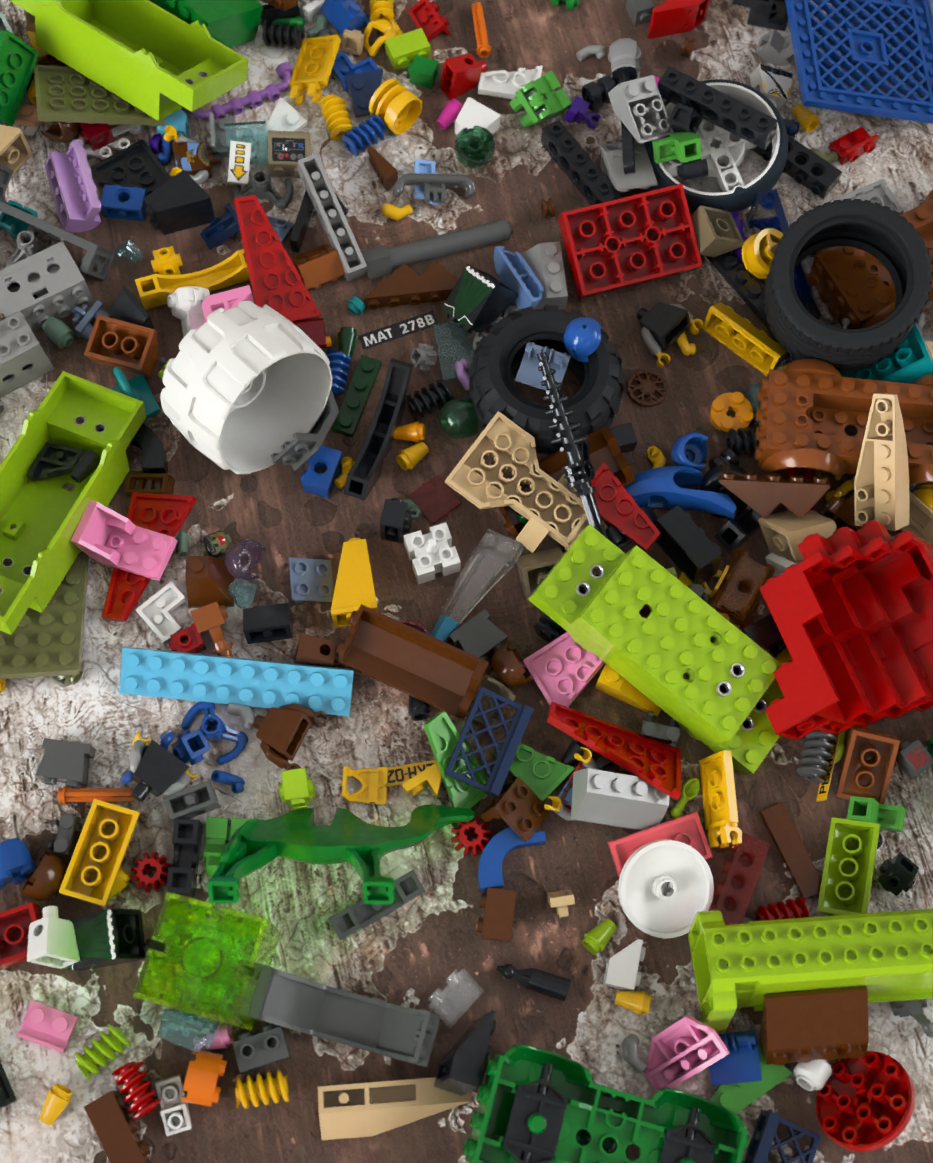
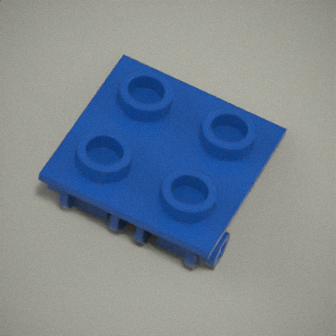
M756 1030L718 1034L730 1053L710 1065L712 1086L762 1081Z

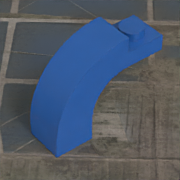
M510 827L496 834L484 848L479 861V892L487 891V887L503 889L502 862L506 855L517 848L544 845L546 842L545 831L539 832L537 829L527 842H524Z

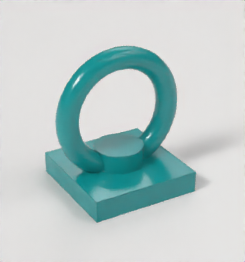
M119 366L113 368V374L118 386L111 388L112 390L143 401L146 412L145 420L162 413L142 375L128 381Z

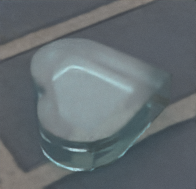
M129 239L121 242L116 248V253L121 258L129 259L134 263H139L144 256L143 252Z
M237 579L229 585L228 591L235 598V604L239 608L244 609L252 604L257 585Z

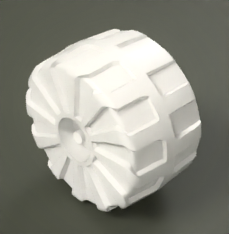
M250 300L239 301L237 307L228 310L218 308L208 314L206 323L199 329H191L179 343L180 351L176 358H171L168 361L162 380L166 387L161 391V405L172 424L203 455L222 469H230L236 474H250L276 464L273 463L271 455L273 453H280L282 451L281 446L285 442H292L295 433H309L325 409L332 387L330 361L323 350L298 326L266 304L263 307H259Z

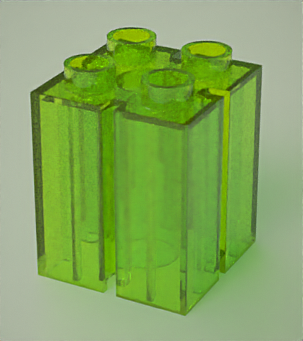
M167 891L152 936V940L166 946L163 952L148 948L133 997L251 1031L254 1018L247 1015L258 982L253 978V975H260L263 965L271 966L280 931L266 918L226 907H221L220 910L214 904Z

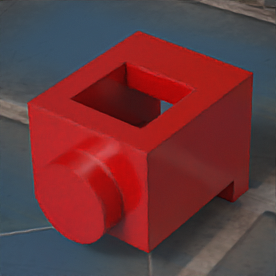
M195 623L170 635L172 641L168 644L171 651L199 653L207 649L201 634L197 631ZM189 638V641L187 643H181L182 641Z

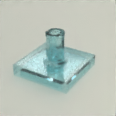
M266 121L226 123L224 125L228 156H230L231 141L251 143L250 165L268 164Z

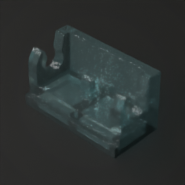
M165 1009L157 1036L194 1052H200L202 1043L203 1048L208 1049L210 1047L218 1024L181 1009Z

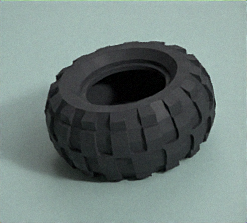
M545 305L543 309L533 310L532 306L516 311L513 317L509 318L506 316L490 328V333H488L487 337L481 338L474 351L469 376L471 402L475 406L476 415L482 425L486 427L499 411L535 438L536 453L547 455L560 450L563 446L562 443H551V440L557 437L556 434L559 431L558 428L550 430L548 427L554 423L553 419L555 418L554 414H546V411L550 409V404L537 403L523 396L514 385L512 377L521 365L528 342H534L542 347L547 346L548 349L553 348L555 351L565 352L569 355L563 339L565 329L572 320L586 316L573 309L571 312L558 310L559 306ZM602 328L600 345L587 357L589 359L588 362L577 361L571 357L567 366L574 373L580 384V390L572 398L564 402L565 408L575 410V413L569 416L570 422H581L582 424L581 427L574 430L576 437L588 435L606 425L609 428L619 410L624 391L625 374L621 368L622 359L616 346L608 341L609 336Z

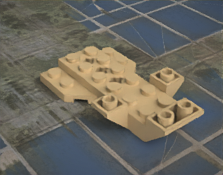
M498 411L444 483L479 509L510 506L529 520L515 541L533 553L547 534L564 546L566 551L581 531L589 525L582 500L579 497L577 498L575 493L577 490L574 487H567L568 482L564 478L565 473L557 482L539 468L535 438ZM489 457L492 458V459H493V461H492V464H493V465H491V464H490V465L485 464V459H484V458H486V459H488ZM507 470L510 471V472H511V474H510L511 479H510V478H507V479L504 478L502 471H504V472H506ZM520 484L523 486L527 484L530 492H523ZM602 520L604 528L606 530L608 526Z

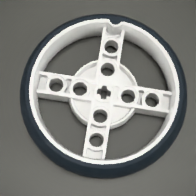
M714 79L700 81L778 120L776 134L771 140L772 155L770 162L763 173L747 185L744 184L738 167L745 157L746 150L757 146L705 119L702 120L695 133L700 137L701 159H706L708 163V176L705 177L716 178L722 192H702L683 185L689 212L694 213L700 205L729 212H740L765 197L780 178L788 156L786 127L774 104L755 88L732 80ZM666 100L663 104L669 118L675 104ZM652 141L644 143L657 180L656 189L681 184L673 178L678 176L677 166L680 165V163H674V161L679 160L674 159L657 164L654 161Z

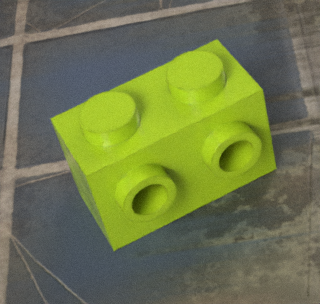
M306 769L281 771L283 783L278 784L283 803L286 802L289 809L293 808V810L306 809L309 805H313L312 798L316 797L315 785L313 780L309 779Z

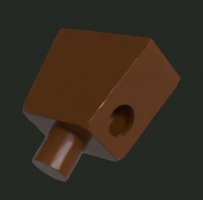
M300 634L294 663L332 667L334 663L340 664L338 663L339 653H337L335 640Z

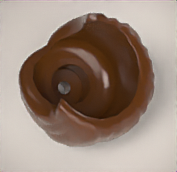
M53 122L48 130L41 131V133L56 142H70L78 135L81 123Z

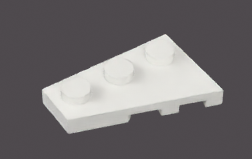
M536 66V69L531 70L518 68V71L513 72L505 70L482 72L478 94L513 99L517 96L515 92L527 83L541 77L543 66Z

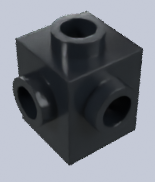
M899 852L891 861L886 859L878 869L881 873L877 881L880 882L886 891L892 892L897 896L902 890L907 892L915 883L913 879L919 867Z

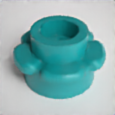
M356 296L347 299L348 310L354 315L357 313L362 315L363 310L366 308L365 304Z

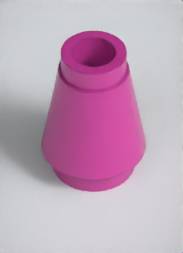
M454 98L451 101H447L436 121L437 125L445 130L456 121L463 105Z

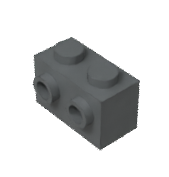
M275 1024L263 1027L262 1033L253 1035L252 1031L237 1036L238 1041L232 1042L240 1073L291 1057L284 1028H277Z

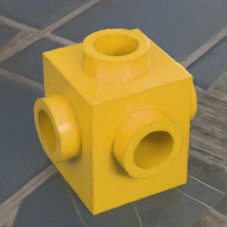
M173 246L153 251L154 260H151L154 273L158 272L162 275L181 274L179 268L183 266L180 253L175 254Z

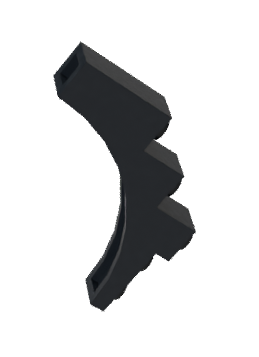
M394 358L390 360L376 413L361 451L347 474L343 494L365 500L379 480L384 458L392 447L395 429L403 419L407 401L405 398L413 364Z

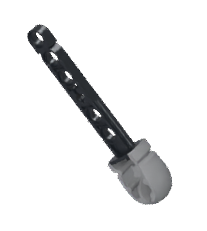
M621 38L609 46L608 60L612 63V77L616 85L640 77L639 57L641 56V50L637 46L636 41L630 38ZM621 121L625 175L636 173L634 137Z

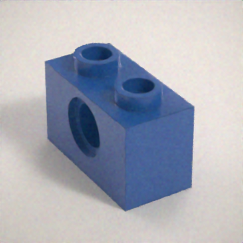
M116 184L104 185L101 199V210L104 217L145 222L147 214L145 208L147 206L144 198L148 196L146 189L123 187Z
M320 446L319 450L308 459L309 467L302 473L301 483H303L304 492L330 498L335 484L334 480L337 479L342 465V451ZM321 468L326 470L324 473L321 474L316 472L318 469Z

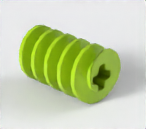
M108 1024L109 1033L106 1034L100 1031V1041L93 1037L91 1038L93 1047L90 1048L84 1044L82 1046L84 1050L83 1055L77 1051L74 1053L76 1064L90 1081L92 1080L90 1072L98 1075L100 1073L99 1065L106 1068L108 1066L107 1058L114 1061L117 1058L115 1051L121 1054L125 1051L123 1044L129 1047L132 1046L127 1036L117 1026L114 1027Z

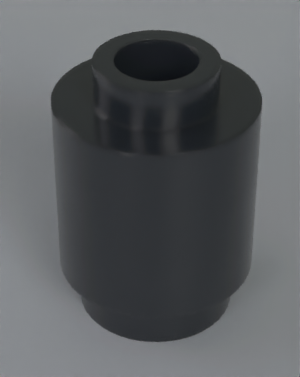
M697 159L685 163L680 162V165L677 166L678 178H682L683 182L703 179L704 176H708L707 160Z

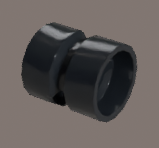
M610 75L601 77L596 82H590L582 87L583 100L590 103L589 110L593 111L602 107L604 103H611L608 92L617 85Z

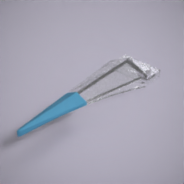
M487 529L478 546H474L430 636L446 642L449 635L456 630L473 608L516 564L525 546L521 542Z

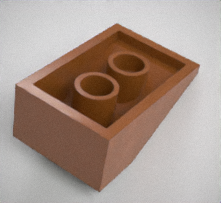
M856 725L849 728L844 745L845 749L842 756L836 797L850 800V796L874 798L879 804H884L900 744L897 735Z

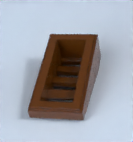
M372 146L367 147L368 160L384 189L386 191L390 190L398 180L397 170Z
M128 473L125 494L132 496V492L173 495L175 479L169 473ZM136 480H139L138 489H135Z

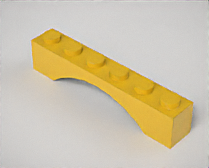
M241 249L224 261L201 271L180 275L152 274L135 279L143 307L147 310L167 304L168 295L175 292L178 287H203L211 292L246 282L250 279L244 249Z

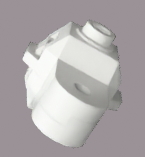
M194 286L178 287L175 292L167 297V305L171 307L172 315L181 320L183 337L191 329H199L206 323L201 307L202 302L210 295L209 290L206 288Z

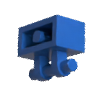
M325 0L320 10L342 36L345 29L351 31L353 29L360 30L362 24L367 27L369 22H371L369 15L361 10L355 0Z

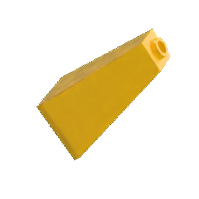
M351 538L347 542H343L331 606L334 629L351 626L348 623L353 611H358L361 604L378 612L366 539Z

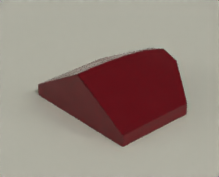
M324 318L293 322L318 347L327 348Z

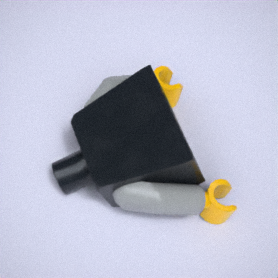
M658 302L650 310L641 308L637 313V319L640 320L641 336L652 355L657 356L656 365L660 369L664 367L660 359H664L667 364L670 362V356L662 353L661 350L666 351L688 327L689 332L693 335H697L699 329L703 327V321L701 319L694 320L693 315L681 304Z
M138 731L133 738L129 768L132 771L130 778L137 782L138 785L131 795L138 801L143 802L149 793L156 797L162 794L165 796L172 795L183 790L188 783L197 777V773L191 775L188 772L189 765H186L154 740L149 742L150 736L142 739L140 737L141 732Z

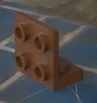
M517 777L503 785L499 796L492 799L480 817L485 822L493 818L496 820L502 818L524 842H527L547 817L550 810H546L544 808L545 804L520 777Z

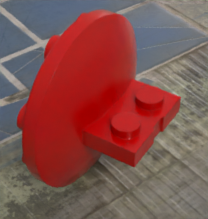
M867 1051L866 1056L856 1059L850 1057L843 1058L832 1065V1076L821 1090H817L816 1097L817 1118L826 1135L837 1145L856 1152L876 1150L895 1140L908 1125L915 1105L913 1082L902 1065L891 1056L875 1051Z

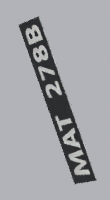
M430 311L360 335L359 339L364 350L439 325L434 312Z

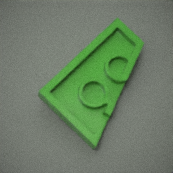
M520 743L509 772L515 778L520 777L544 803L548 796H551L574 772L575 768ZM494 751L492 756L496 759L497 754Z
M758 1045L762 1081L719 1085L709 1100L737 1114L793 1073L784 1065H766L763 1050Z

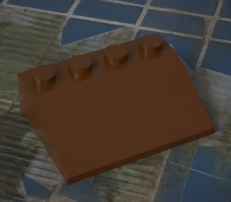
M856 986L764 995L760 1042L766 1065H784L791 1062L808 1063L812 1060L832 1061L837 1058L847 1057L856 1059L866 1056L869 1043L867 987Z

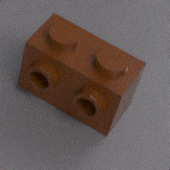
M487 887V892L481 894L480 908H484L483 918H478L477 932L481 933V939L510 943L517 891Z

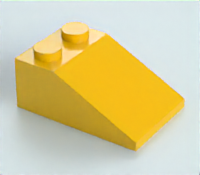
M605 663L594 689L647 713L649 710L654 711L653 716L658 717L661 708Z

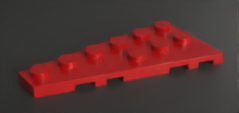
M256 195L234 198L254 304L259 307H263L266 304L291 322L321 317L319 309H317L312 300L313 298L301 280L302 278L281 244Z

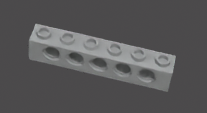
M316 153L298 160L299 175L331 247L338 252L346 281L348 282L366 275L367 264L318 154Z

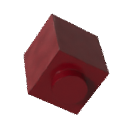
M80 124L83 131L80 136L84 144H89L93 151L115 142L112 130L108 124Z

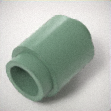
M51 317L44 322L42 327L44 334L59 348L72 345L75 333L60 319Z

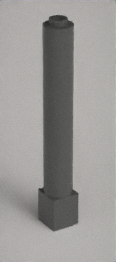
M501 219L387 249L385 245L363 250L361 253L367 264L366 275L368 279L392 274V269L399 268L404 263L411 265L508 240L510 235L513 234L511 222Z

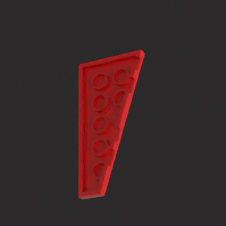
M132 492L126 518L138 527L175 538L197 499L194 496ZM114 567L101 617L105 620L126 622L151 579Z
M553 701L551 702L547 714V722L678 800L681 795V749Z

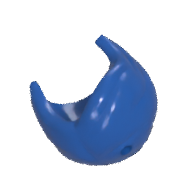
M579 317L567 325L563 338L564 345L573 359L587 363L589 360L587 357L600 345L602 327L596 320L590 317Z
M690 432L679 437L671 450V460L674 465L691 467L699 471L703 469L706 465L702 463L707 456L705 440H708V436L699 432Z

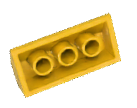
M719 302L709 308L702 329L767 376L770 369L776 370L786 358L788 352L780 343L768 337L766 332L757 329L748 319L742 318L730 306Z
M94 799L59 893L83 902L106 907L140 812Z

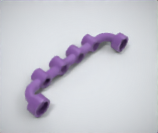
M281 63L276 67V72L279 78L284 80L277 85L275 83L269 84L266 89L261 91L253 90L242 98L234 97L229 103L213 105L207 111H200L201 107L193 112L186 108L185 110L187 113L203 120L209 119V112H213L214 118L217 119L225 118V113L231 110L234 115L241 114L244 111L243 106L247 104L257 108L263 104L262 99L269 97L271 101H276L281 97L280 92L289 87L293 69L290 63Z

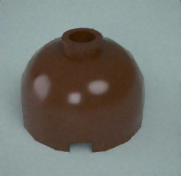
M507 641L493 653L491 659L493 670L490 673L494 679L501 681L505 686L518 688L532 681L533 677L532 675L527 676L526 672L529 670L523 662V658L516 648L511 650L508 647L512 643Z
M47 850L40 858L41 862L35 867L36 869L29 876L21 892L23 896L35 901H46L51 899L55 893L61 894L59 890L66 874L64 862Z

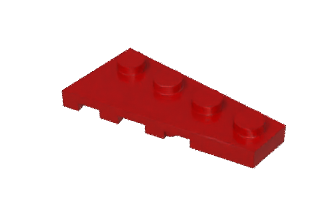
M603 462L595 472L594 479L591 480L592 487L595 486L596 492H593L601 518L647 552L661 533L636 504L633 497L625 490L618 478L610 471L607 464Z

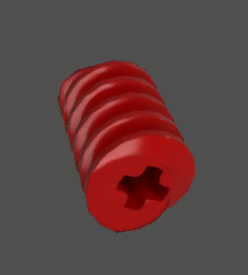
M800 896L796 897L794 901L792 899H787L785 903L778 901L776 906L773 903H769L767 908L761 905L755 910L756 921L810 917L806 902Z
M143 1061L127 1063L112 1072V1076H119L115 1081L116 1085H124L120 1089V1094H128L124 1102L126 1104L133 1103L128 1110L129 1113L138 1112L133 1117V1121L150 1114L162 1101L161 1098L152 1099V1096L157 1092L156 1089H147L153 1081L143 1080L148 1074V1071L139 1072L138 1070L144 1064Z

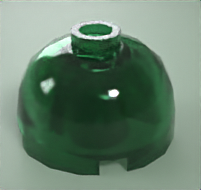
M481 126L462 129L455 139V154L459 162L471 169H479L486 166L492 160L495 152V141L492 133Z

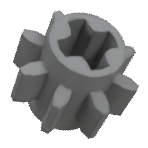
M419 343L418 348H413L411 361L415 364V368L429 370L430 366L435 365L437 353L433 350L434 346Z

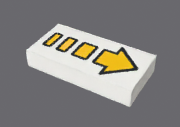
M231 141L227 183L248 186L251 143Z

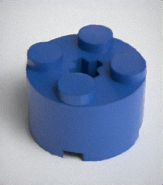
M13 838L0 842L1 890L6 884L13 882L14 885L26 881L28 879L27 874L36 869L24 839Z

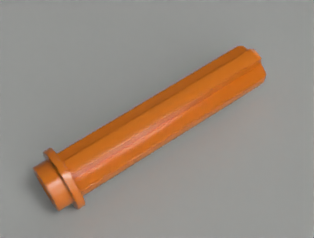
M476 2L471 5L477 41L476 53L480 58H487L490 56L492 49L488 43L483 6L480 2Z
M63 786V788L58 789L57 795L58 802L63 805H67L68 802H93L94 799L104 802L135 801V798L131 795L134 788H68Z

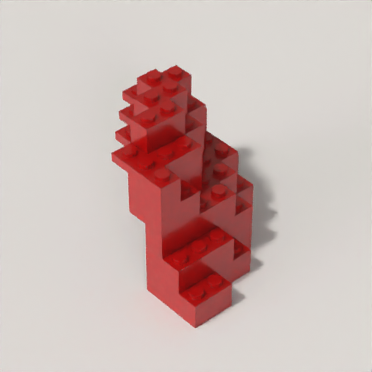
M877 520L866 522L856 532L846 526L835 530L833 535L828 538L818 533L805 537L803 542L797 545L804 561L787 567L784 573L769 578L765 582L766 584L759 587L793 661L784 662L780 665V669L773 672L784 697L773 700L771 705L765 708L775 734L798 740L815 730H819L836 736L854 725L865 728L884 717L895 720L913 709L924 712L933 707V546L909 530L898 533L892 540L885 525Z

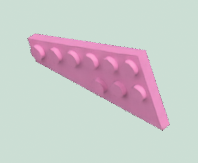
M644 605L639 611L640 615L644 617L650 608ZM568 632L523 660L548 704L550 705L553 701L566 707L570 706L605 664L595 654L583 649L580 644L574 642Z

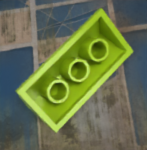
M831 818L817 912L829 916L868 913L880 824Z

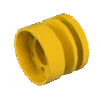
M394 78L382 83L374 92L369 103V112L372 115H378L384 122V125L395 135H401L410 129L422 110L421 99L411 91H407V88Z

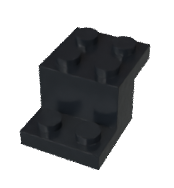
M733 0L732 4L750 7L747 24L780 31L786 30L788 14L785 0Z

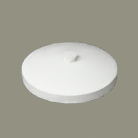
M670 839L651 841L638 848L624 864L618 884L619 900L627 918L641 931L658 938L679 937L689 932L696 912L709 911L714 894L712 873L703 856L691 846Z

